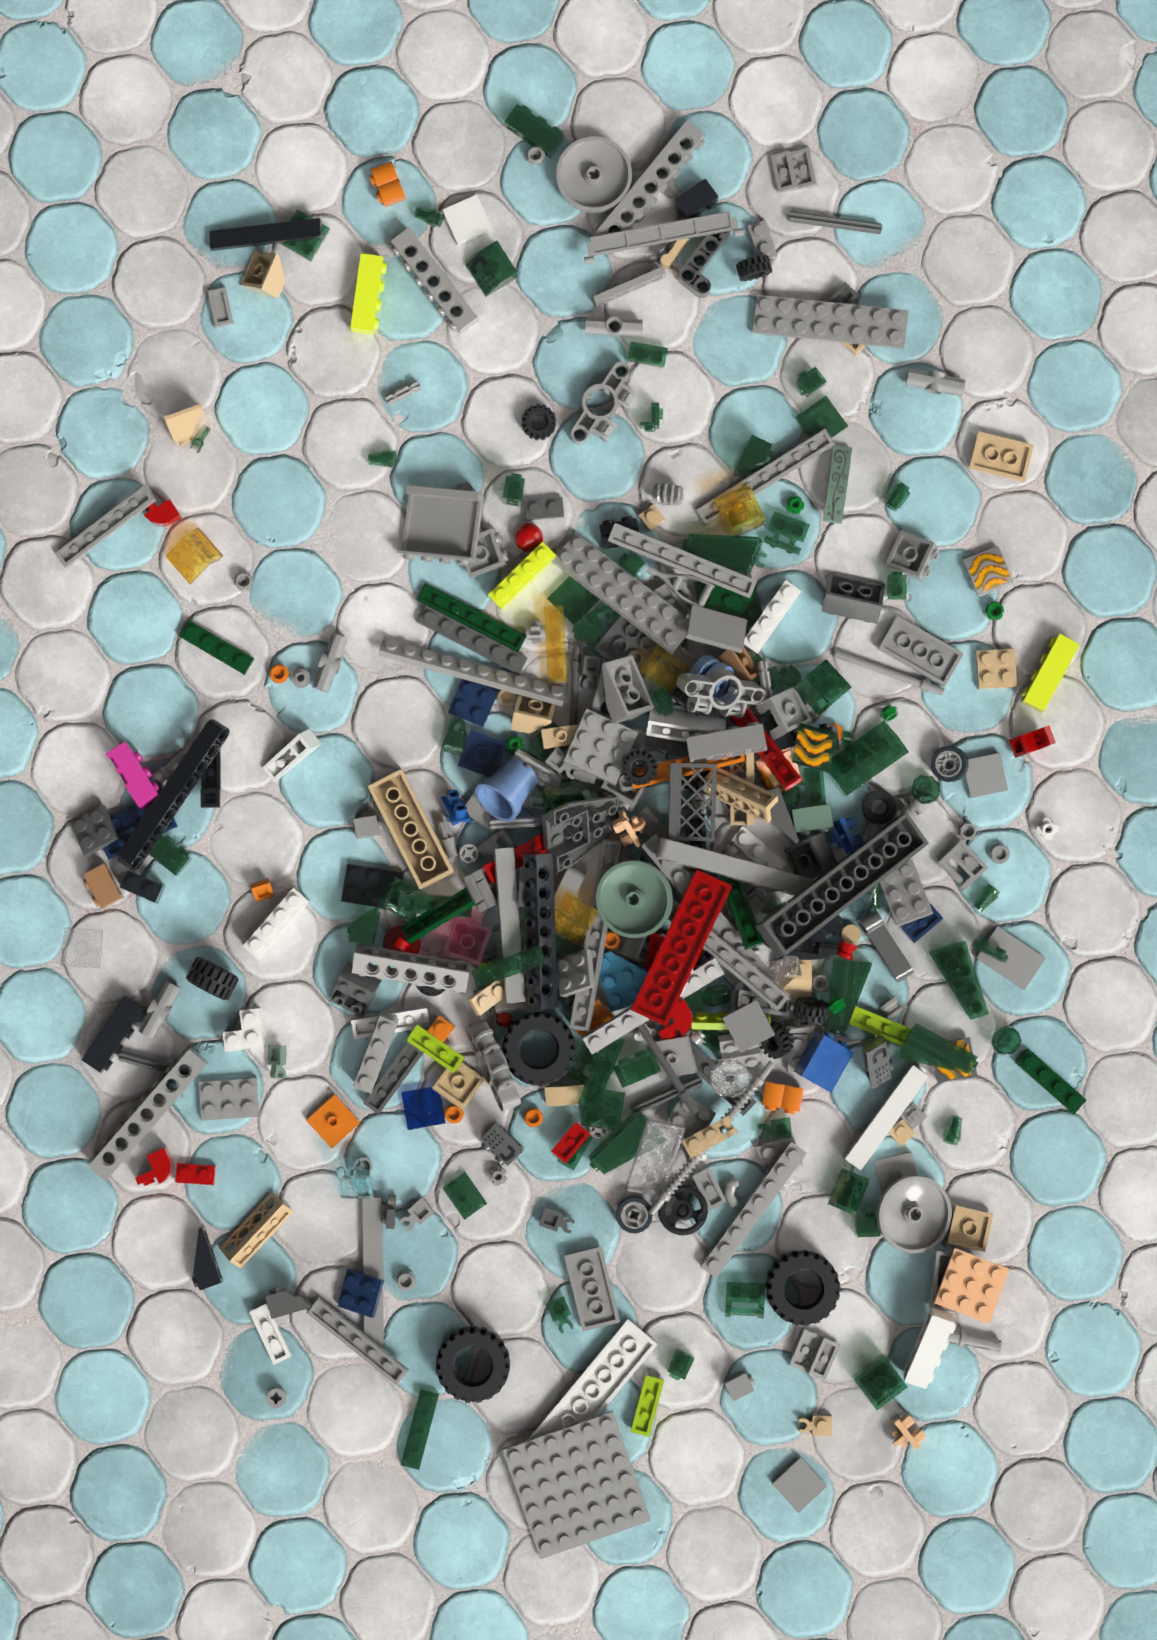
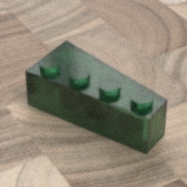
M966 940L929 951V954L970 1020L989 1015Z

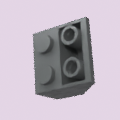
M347 962L337 980L329 1001L364 1017L382 980L376 977L359 976L352 973L353 964Z

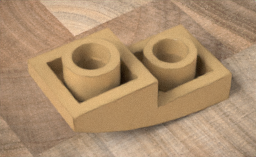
M586 1084L544 1087L546 1106L587 1103Z

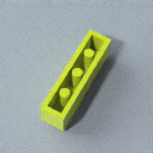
M360 254L350 327L352 332L374 335L375 330L379 329L380 319L377 318V312L381 311L382 300L379 297L380 292H384L385 281H382V275L386 274L387 263L384 262L383 256Z
M542 542L488 594V598L503 611L552 563L556 555Z
M1058 634L1056 637L1053 636L1048 644V647H1050L1048 653H1044L1039 661L1041 664L1039 670H1034L1030 677L1031 685L1029 687L1026 686L1021 694V697H1023L1021 703L1040 713L1044 712L1080 644L1062 634Z

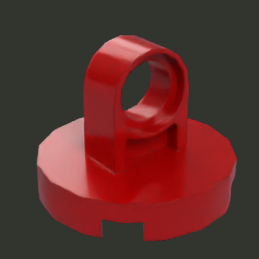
M403 925L395 926L385 934L383 939L384 949L419 954L421 940L418 939L409 944L401 929Z

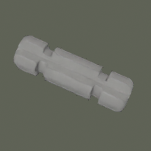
M415 380L409 386L405 385L395 390L393 394H387L385 400L388 405L396 403V400L400 401L412 395V392L420 391L421 386Z
M759 661L757 665L758 670H760V685L766 691L767 699L773 696L772 689H770V673L767 670L769 666L767 661Z

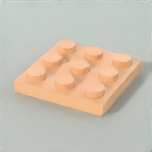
M954 1248L934 1303L990 1324L1010 1269Z

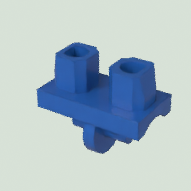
M458 790L447 791L446 796L440 797L439 800L446 813L445 817L448 822H451L452 826L460 822H470L471 820L466 805L463 804L459 797Z
M843 817L833 822L835 830L831 832L834 839H831L830 843L837 842L839 849L843 847L846 854L852 852L864 842L860 834L853 836L850 829L856 827L853 817L846 819Z

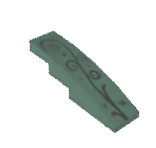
M833 446L823 522L842 524L851 463V447Z

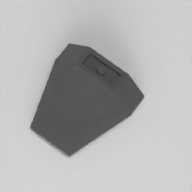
M616 795L568 802L542 815L544 847L547 853H553V866L557 872L574 865L615 832L611 822L619 818V802Z

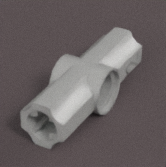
M586 317V335H608L613 338L618 336L642 337L643 320L619 319L618 317ZM616 323L619 325V329L612 331L609 325Z
M909 368L906 385L922 388L934 394L947 393L962 397L965 379L946 376L945 373L939 371L926 372Z
M332 633L327 649L321 656L313 688L328 693L333 678L340 668L341 657L348 641L347 638Z
M166 980L157 998H154L147 1010L148 1014L138 1030L141 1034L154 1039L162 1022H165L169 1016L172 1004L181 990L180 987Z

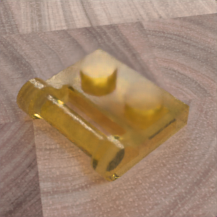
M658 644L639 672L671 694L677 685V678L681 674L686 673L690 665L686 662L682 663ZM657 656H661L678 668L679 672L676 674L657 661Z

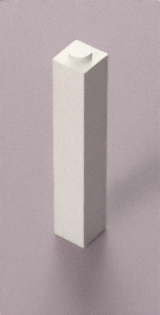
M918 1064L916 1067L911 1065L845 1155L844 1159L860 1171L928 1079L929 1076L925 1074L927 1070Z

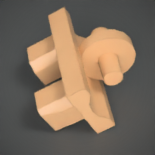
M624 810L618 812L620 817L611 823L617 834L625 829L627 830V832L619 835L624 847L633 843L636 847L642 845L637 831L639 833L644 832L643 828L646 825L644 818L633 816L631 817L632 822H630Z
M908 1413L899 1419L897 1417L892 1421L902 1434L894 1430L891 1433L895 1437L892 1444L894 1446L900 1444L903 1448H906L908 1444L905 1442V1439L907 1438L912 1446L918 1450L921 1447L919 1444L927 1436L920 1428L912 1434L909 1433L907 1429L915 1422Z

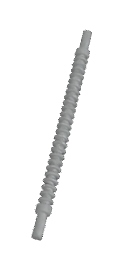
M769 1061L758 1076L755 1075L752 1078L753 1082H749V1087H745L746 1091H742V1095L738 1096L739 1099L735 1100L736 1103L731 1104L732 1108H728V1113H724L725 1117L729 1115L732 1121H734L733 1117L738 1116L737 1112H741L740 1109L744 1108L745 1103L748 1104L747 1100L751 1099V1095H755L754 1091H758V1087L764 1084L763 1080L776 1066ZM724 1125L719 1127V1130L723 1134V1130L725 1129ZM706 1151L690 1158V1160H686V1165L683 1164V1168L679 1169L680 1172L675 1173L676 1177H672L673 1181L668 1182L669 1186H665L666 1189L659 1193V1198L648 1210L651 1215L654 1216L665 1201L668 1202L671 1199V1194H675L674 1190H678L677 1186L682 1185L681 1181H685L684 1178L689 1176V1172L692 1173L691 1169L696 1168L695 1164H699L698 1160L703 1159L702 1155H706Z

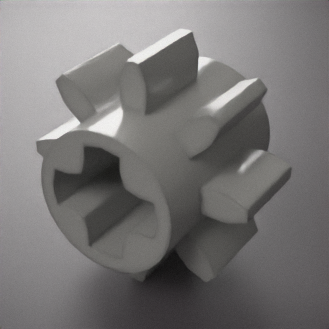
M531 621V626H526L527 640H532V644H541V639H546L545 625H540V621Z

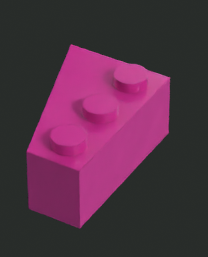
M123 742L105 753L108 759L113 762L116 772L120 774L137 806L142 811L151 806L161 789L156 781L153 783L150 779L153 775L147 766L144 767L141 761H143V758L139 751H134L126 742Z

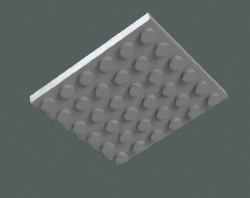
M613 1410L502 1448L540 1559L651 1521Z

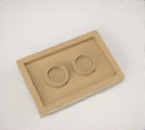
M978 431L969 469L1024 483L1034 445Z

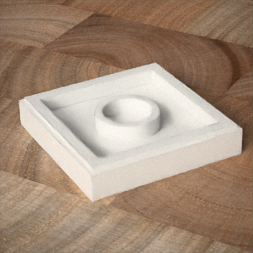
M477 195L442 210L457 245L492 231L490 222Z

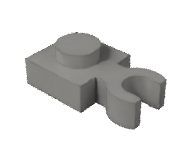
M556 747L545 763L559 774L564 770L567 777L573 780L574 776L570 774V771L575 769L580 772V769L562 762L566 753Z
M421 1198L407 1210L411 1215L403 1217L399 1223L402 1224L406 1220L409 1221L410 1226L406 1229L408 1232L412 1230L416 1221L421 1225L434 1213V1210Z

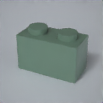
M830 804L791 810L792 823L799 836L811 835L810 831L818 830V833L829 832V828H833Z

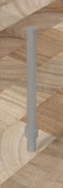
M836 650L834 655L835 658L917 686L925 692L931 691L943 695L945 688L931 684V681L911 677Z

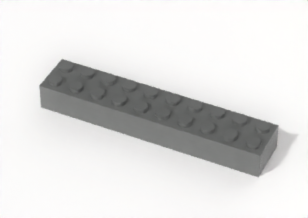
M908 813L898 815L755 927L777 958L786 956L929 843Z

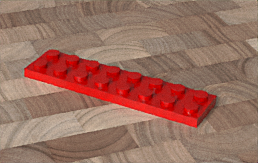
M696 870L631 1011L667 1027L732 885Z

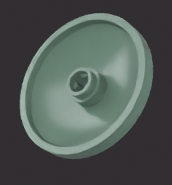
M639 860L625 861L610 868L601 878L596 892V905L601 919L613 932L628 938H641L659 930L669 918L673 905L672 889L665 875L652 864Z

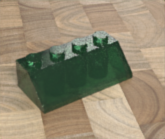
M883 720L829 758V762L822 763L821 765L841 794L848 796L909 751L898 735Z

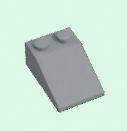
M633 655L602 664L606 706L614 724L642 716L655 708Z

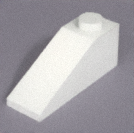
M308 729L298 734L262 768L272 781L276 782L321 745V742Z

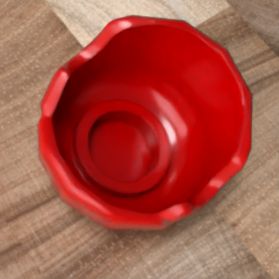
M523 523L516 529L514 540L519 549L524 552H532L543 542V534L541 529L534 523Z

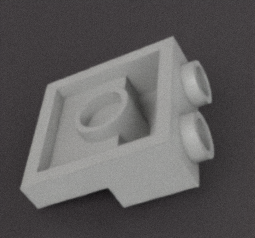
M491 528L479 533L475 563H469L468 566H465L469 578L508 566L506 561L509 560L506 550L501 548L500 543L503 542L500 532H496Z
M900 530L885 565L903 572L909 577L923 581V578H927L930 574L931 567L929 566L931 561H935L938 557V546L932 541Z
M622 772L616 785L604 781L598 793L601 794V797L616 795L618 797L619 809L625 812L628 810L632 812L646 788L645 786L633 789L632 784L624 778L625 775Z
M731 1034L718 1036L724 1071H736L738 1068L743 1067L754 1068L762 1064L759 1044L740 1053Z

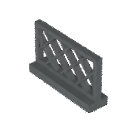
M670 763L668 840L715 841L717 764ZM682 767H690L695 772L688 781L682 776ZM693 767H698L700 769L696 771ZM704 768H712V777L705 781L699 773ZM696 775L704 782L697 791L689 784ZM683 779L686 783L681 786V781ZM686 785L695 792L688 800L681 795V790ZM706 785L712 790V796L707 800L698 793ZM696 794L704 801L697 810L689 803ZM711 799H712V807L708 804V802H709ZM686 804L694 811L687 819L681 815V809ZM704 805L711 809V815L706 820L698 813ZM695 814L704 821L696 830L688 822ZM682 818L684 822L680 825V820ZM687 823L693 829V832L688 837L680 836V828ZM706 823L711 829V837H702L697 831Z

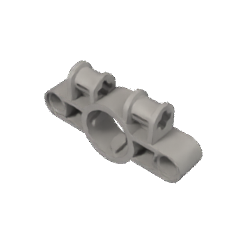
M617 362L602 384H595L585 391L582 398L583 413L571 431V440L574 444H585L591 434L608 442L612 431L618 427L611 420L616 415L618 406L628 411L633 399L638 397L639 394L625 384L629 377V366L626 363ZM623 368L626 374L619 376L616 374V370ZM597 391H603L606 396H611L614 401V407L611 406L608 414L604 416H597V413L590 412L586 406V401L590 400L592 393ZM577 431H581L585 436L583 439H576L574 434Z
M724 668L714 669L707 675L683 673L677 678L676 682L677 686L689 696L687 709L692 713L700 711L703 714H709L712 706L720 709L722 716L733 715L736 718H742L747 704L759 705L765 701L767 695L766 691L757 683L739 680ZM730 679L731 683L728 692L720 698L713 697L716 685L720 681Z
M485 1020L466 1026V1033L477 1056L481 1074L490 1086L500 1110L505 1111L520 1105V1096L514 1085L515 1079L509 1073V1066L499 1044H496L493 1030L489 1028Z

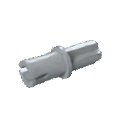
M448 820L438 822L437 825L442 837L441 843L443 842L448 859L458 856L459 853L454 840L456 837H453Z

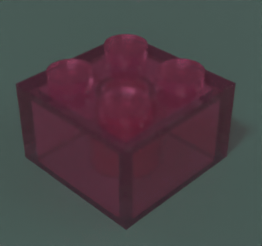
M455 917L443 954L480 966L492 929Z

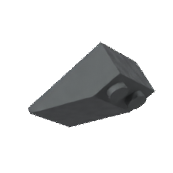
M779 787L769 790V792L778 796V802L770 809L771 821L769 823L794 845L799 842L781 791Z

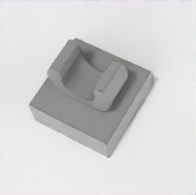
M914 1102L900 1116L912 1130L927 1118Z

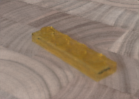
M563 606L544 607L548 683L568 682Z

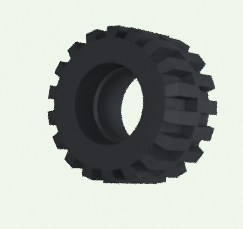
M196 957L185 977L191 984L222 1000L230 998L239 981L235 974L202 957Z

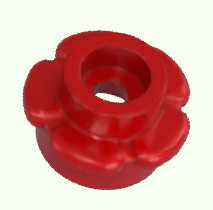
M507 1012L496 1015L497 1019L495 1022L502 1027L509 1028L511 1023L514 1022L511 1019L512 1015Z

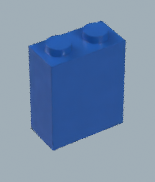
M816 1031L794 1072L832 1093L854 1052L848 1049V1044L840 1040L838 1043L833 1041L834 1036L825 1031L821 1034Z

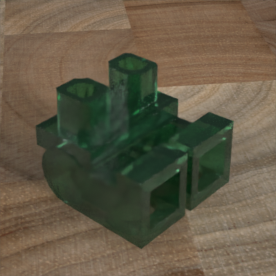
M567 778L560 780L559 787L543 785L542 815L565 803L580 801L579 781H572Z

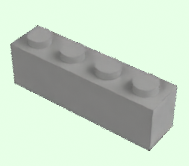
M758 722L749 723L746 727L741 728L739 726H732L725 731H720L719 729L711 730L709 734L704 735L694 733L686 738L691 763H702L767 751L763 724Z
M380 1012L354 1080L353 1088L372 1093L399 1018Z

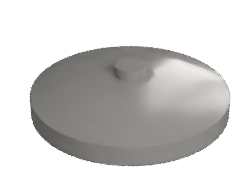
M598 136L581 138L570 144L560 156L556 169L557 185L563 198L574 208L588 213L605 212L617 206L628 193L632 181L631 163L625 151L612 140Z
M919 1175L899 1178L885 1189L879 1200L876 1213L877 1225L883 1238L892 1247L906 1253L928 1251L938 1245L949 1230L952 1219L950 1199L945 1190L932 1179Z

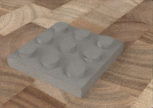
M585 709L562 762L612 785H616L623 769L621 767L624 763L623 760L630 753L638 732L619 723L614 724L612 720L589 709Z

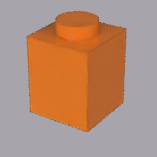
M439 1015L428 1032L442 1042H445L455 1026Z

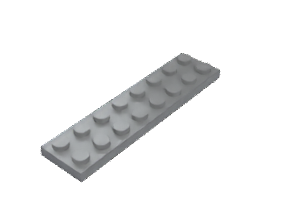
M757 295L752 332L753 334L904 349L909 310Z
M578 533L568 541L552 560L553 564L670 654L686 638L689 619Z

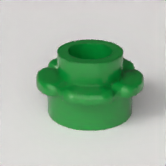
M791 496L787 499L786 509L788 512L799 514L804 509V502H802L801 497Z
M991 602L985 608L987 617L990 620L1001 619L1004 607L998 602Z
M891 705L884 707L881 710L880 717L885 722L893 720L898 716L897 707H892Z
M510 736L506 742V750L510 751L511 754H515L518 749L523 750V739L519 736Z
M833 998L828 1003L830 1005L828 1010L832 1011L833 1014L840 1012L846 1006L843 1001L844 998Z

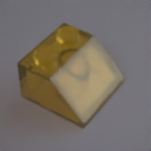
M749 484L714 499L722 525L730 540L765 525V516Z

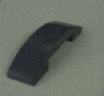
M221 748L201 776V808H220Z
M763 938V941H764V944H763V945H764L765 947H767L768 949L771 950V948L769 947V945L766 943V941H765L764 938ZM814 945L813 953L792 950L786 957L800 960H817L837 954L838 949Z

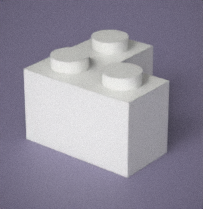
M261 1008L239 1011L242 1030L223 1033L225 1052L265 1047Z

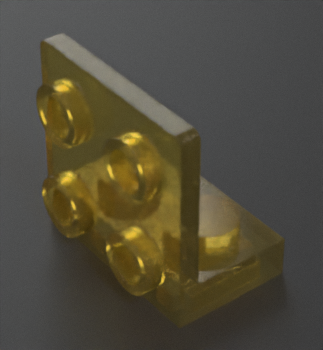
M198 527L187 532L166 555V558L185 580L192 584L210 564L219 561L224 555Z
M566 892L555 910L556 933L564 935L573 943L581 944L597 917L598 910Z

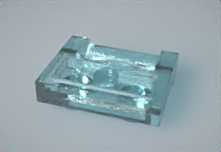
M338 1167L335 1170L336 1177L339 1179V1194L341 1198L374 1199L370 1169L346 1170L345 1167ZM346 1179H351L353 1189L348 1187Z

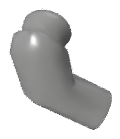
M736 1178L727 1180L723 1189V1195L731 1208L739 1204L738 1199L734 1195L736 1187L739 1186Z

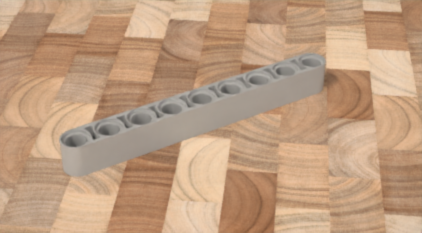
M660 838L655 856L661 860L793 896L814 881V879L663 838Z

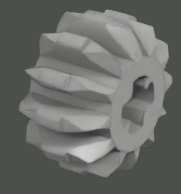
M661 483L654 485L652 490V501L654 503L669 506H679L682 504L684 498L683 487Z

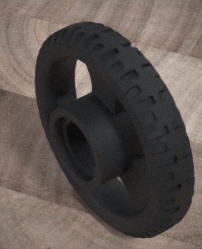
M678 1185V1190H674L675 1194H671V1196L674 1195L677 1199L672 1206V1214L665 1215L667 1203L665 1201L658 1210V1216L662 1225L671 1233L682 1236L690 1235L704 1225L708 1215V1205L705 1197L699 1190L688 1185ZM687 1193L693 1194L698 1199L701 1209L694 1210L692 1204L686 1201ZM682 1205L687 1206V1213L685 1215L679 1214V1208ZM693 1218L696 1222L693 1226L685 1229L675 1227L679 1219L686 1221Z

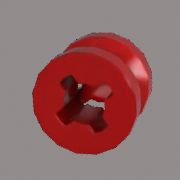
M839 940V948L837 954L834 955L852 961L853 952L857 949V946Z

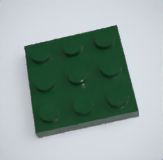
M749 567L735 570L737 573L752 578ZM697 581L693 584L699 600L706 585ZM715 585L703 607L747 619L746 627L753 626L762 615L755 587L751 597L747 598Z

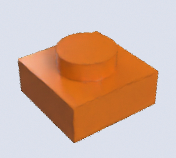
M269 878L250 884L256 902L275 897Z

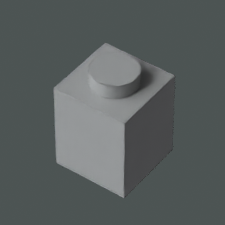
M376 815L353 819L357 839L379 836L380 831L383 830L382 820L378 819Z
M745 1371L724 1381L733 1401L754 1391L752 1386L755 1385L751 1374L746 1375Z

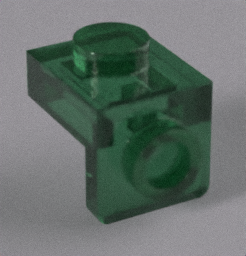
M651 403V422H640V429H644L645 432H655L656 429H659V420H663V408H659V403Z
M894 571L886 577L887 600L907 599V575H903V572Z

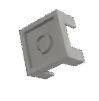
M795 687L774 695L756 706L760 714L770 709L778 727L770 731L773 740L790 731H795L812 721Z

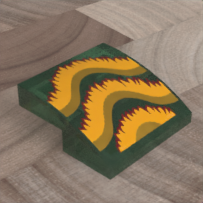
M800 723L795 740L792 763L828 773L831 769L832 753L835 750L837 733Z

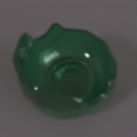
M919 775L914 779L911 786L912 797L921 804H932L939 797V783L932 776Z
M1002 1026L993 1033L991 1044L993 1050L999 1055H1012L1020 1048L1022 1038L1020 1032L1014 1027Z

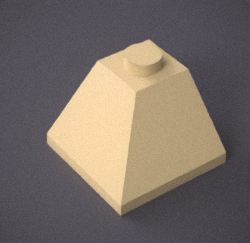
M254 250L240 285L264 296L278 299L285 283L280 257L274 253Z
M201 404L164 416L176 445L184 446L191 443L190 440L195 439L206 413Z
M518 695L511 730L530 734L550 724L555 705Z
M812 960L771 961L772 974L779 981L778 985L791 995V999L811 997Z

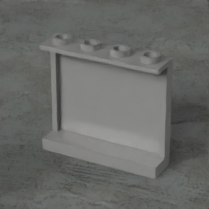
M406 485L405 493L409 497L401 550H397V553L406 560H414V557H417L425 562H432V559H437L440 563L450 564V561H457V564L468 566L469 563H475L484 495L475 491Z

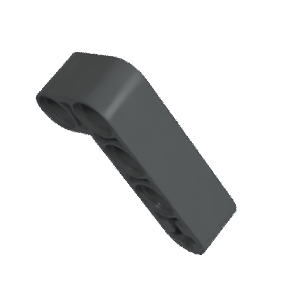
M731 231L721 233L718 239L716 238L718 233L707 235L680 269L679 283L695 296L705 298L709 295L711 283L701 273L729 239ZM712 243L715 245V249L708 250L705 245ZM701 258L704 263L697 265L694 263V259ZM686 272L690 273L692 275V278L690 280H685L682 277V274ZM704 284L707 286V290L699 291L697 286Z
M876 909L857 920L897 983L914 973L913 968L884 926L885 923Z

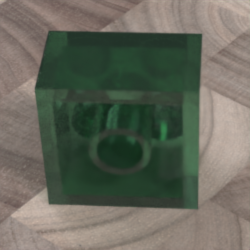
M827 659L794 687L818 716L822 715L852 688Z
M883 1353L852 1375L854 1381L876 1410H879L908 1388Z

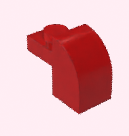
M170 499L159 506L155 502L145 509L150 511L144 514L150 523L160 527L169 526L182 518Z
M1050 725L1009 740L1015 758L1056 743Z
M684 999L678 1002L671 1016L674 1023L658 1032L662 1039L666 1037L669 1040L677 1035L676 1030L678 1029L682 1035L689 1031L692 1025V1013Z
M167 1147L147 1155L152 1171L136 1177L138 1185L143 1183L144 1186L154 1183L155 1177L158 1184H161L170 1177L173 1170V1161Z

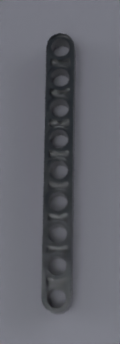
M210 719L205 724L117 856V860L132 871H136L141 867L228 738L229 728L215 719Z

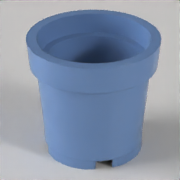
M510 758L490 778L484 779L475 789L476 797L482 807L495 818L505 822L515 820L521 811L522 804L538 783V778L532 768L529 766L527 768L522 765L523 761L516 758Z

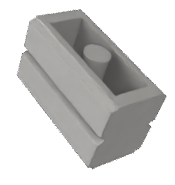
M483 868L464 878L465 887L471 893L476 904L475 907L479 909L480 913L498 904L496 882L490 883Z

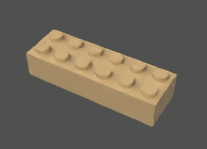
M400 769L369 785L368 788L419 889L422 890L455 873L404 771Z

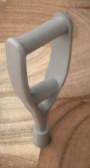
M650 565L646 571L660 577L680 599L690 605L704 607L712 589L715 588V585L692 575L663 573ZM675 578L673 583L671 584L669 579ZM683 578L692 579L706 585L697 604L678 592Z

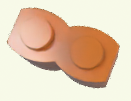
M392 161L371 169L372 175L369 178L373 187L377 185L379 192L376 193L379 204L383 203L386 208L406 200Z
M765 1081L761 1104L765 1105V1109L776 1111V1108H782L784 1113L795 1114V1111L800 1112L804 1088Z

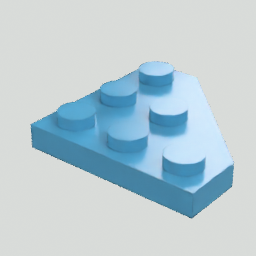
M614 951L603 954L599 975L611 1012L634 1004L648 974V971L643 969V967L630 960H626Z

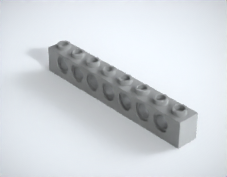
M686 120L593 236L609 234L611 229H617L619 232L634 229L635 223H640L646 215L644 212L648 207L651 209L658 201L656 199L660 193L664 194L670 186L668 184L672 178L675 180L681 173L680 168L683 164L687 165L693 158L692 153L696 149L700 150L704 145L705 133ZM682 142H688L690 144V147L685 149L682 148L680 144ZM671 156H675L678 158V162L671 163L668 159ZM658 171H664L667 175L663 178H660L657 176L656 173ZM648 185H652L655 188V190L653 192H647L645 190V187ZM641 200L643 205L636 207L633 205V202ZM628 214L631 216V220L623 221L621 216Z
M192 1047L188 1051L184 1049L177 1057L180 1059L176 1065L172 1063L165 1071L167 1074L163 1080L159 1078L153 1084V1092L150 1095L146 1093L141 1098L140 1102L142 1104L138 1109L134 1107L127 1115L129 1117L125 1124L121 1122L115 1128L116 1134L114 1137L111 1138L109 1136L102 1143L104 1147L100 1153L96 1151L90 1157L91 1163L88 1167L106 1181L208 1064V1061ZM182 1064L189 1066L190 1072L188 1074L180 1071ZM174 1079L177 1082V1087L170 1088L167 1081ZM155 1094H162L165 1099L164 1102L158 1103L155 1100ZM144 1108L150 1109L152 1116L145 1117L142 1114V1110ZM130 1123L138 1124L139 1131H131ZM117 1138H124L127 1142L126 1146H119ZM111 1152L114 1155V1160H106L104 1154Z

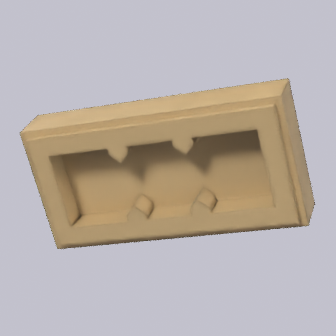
M578 724L542 729L544 749L569 746Z

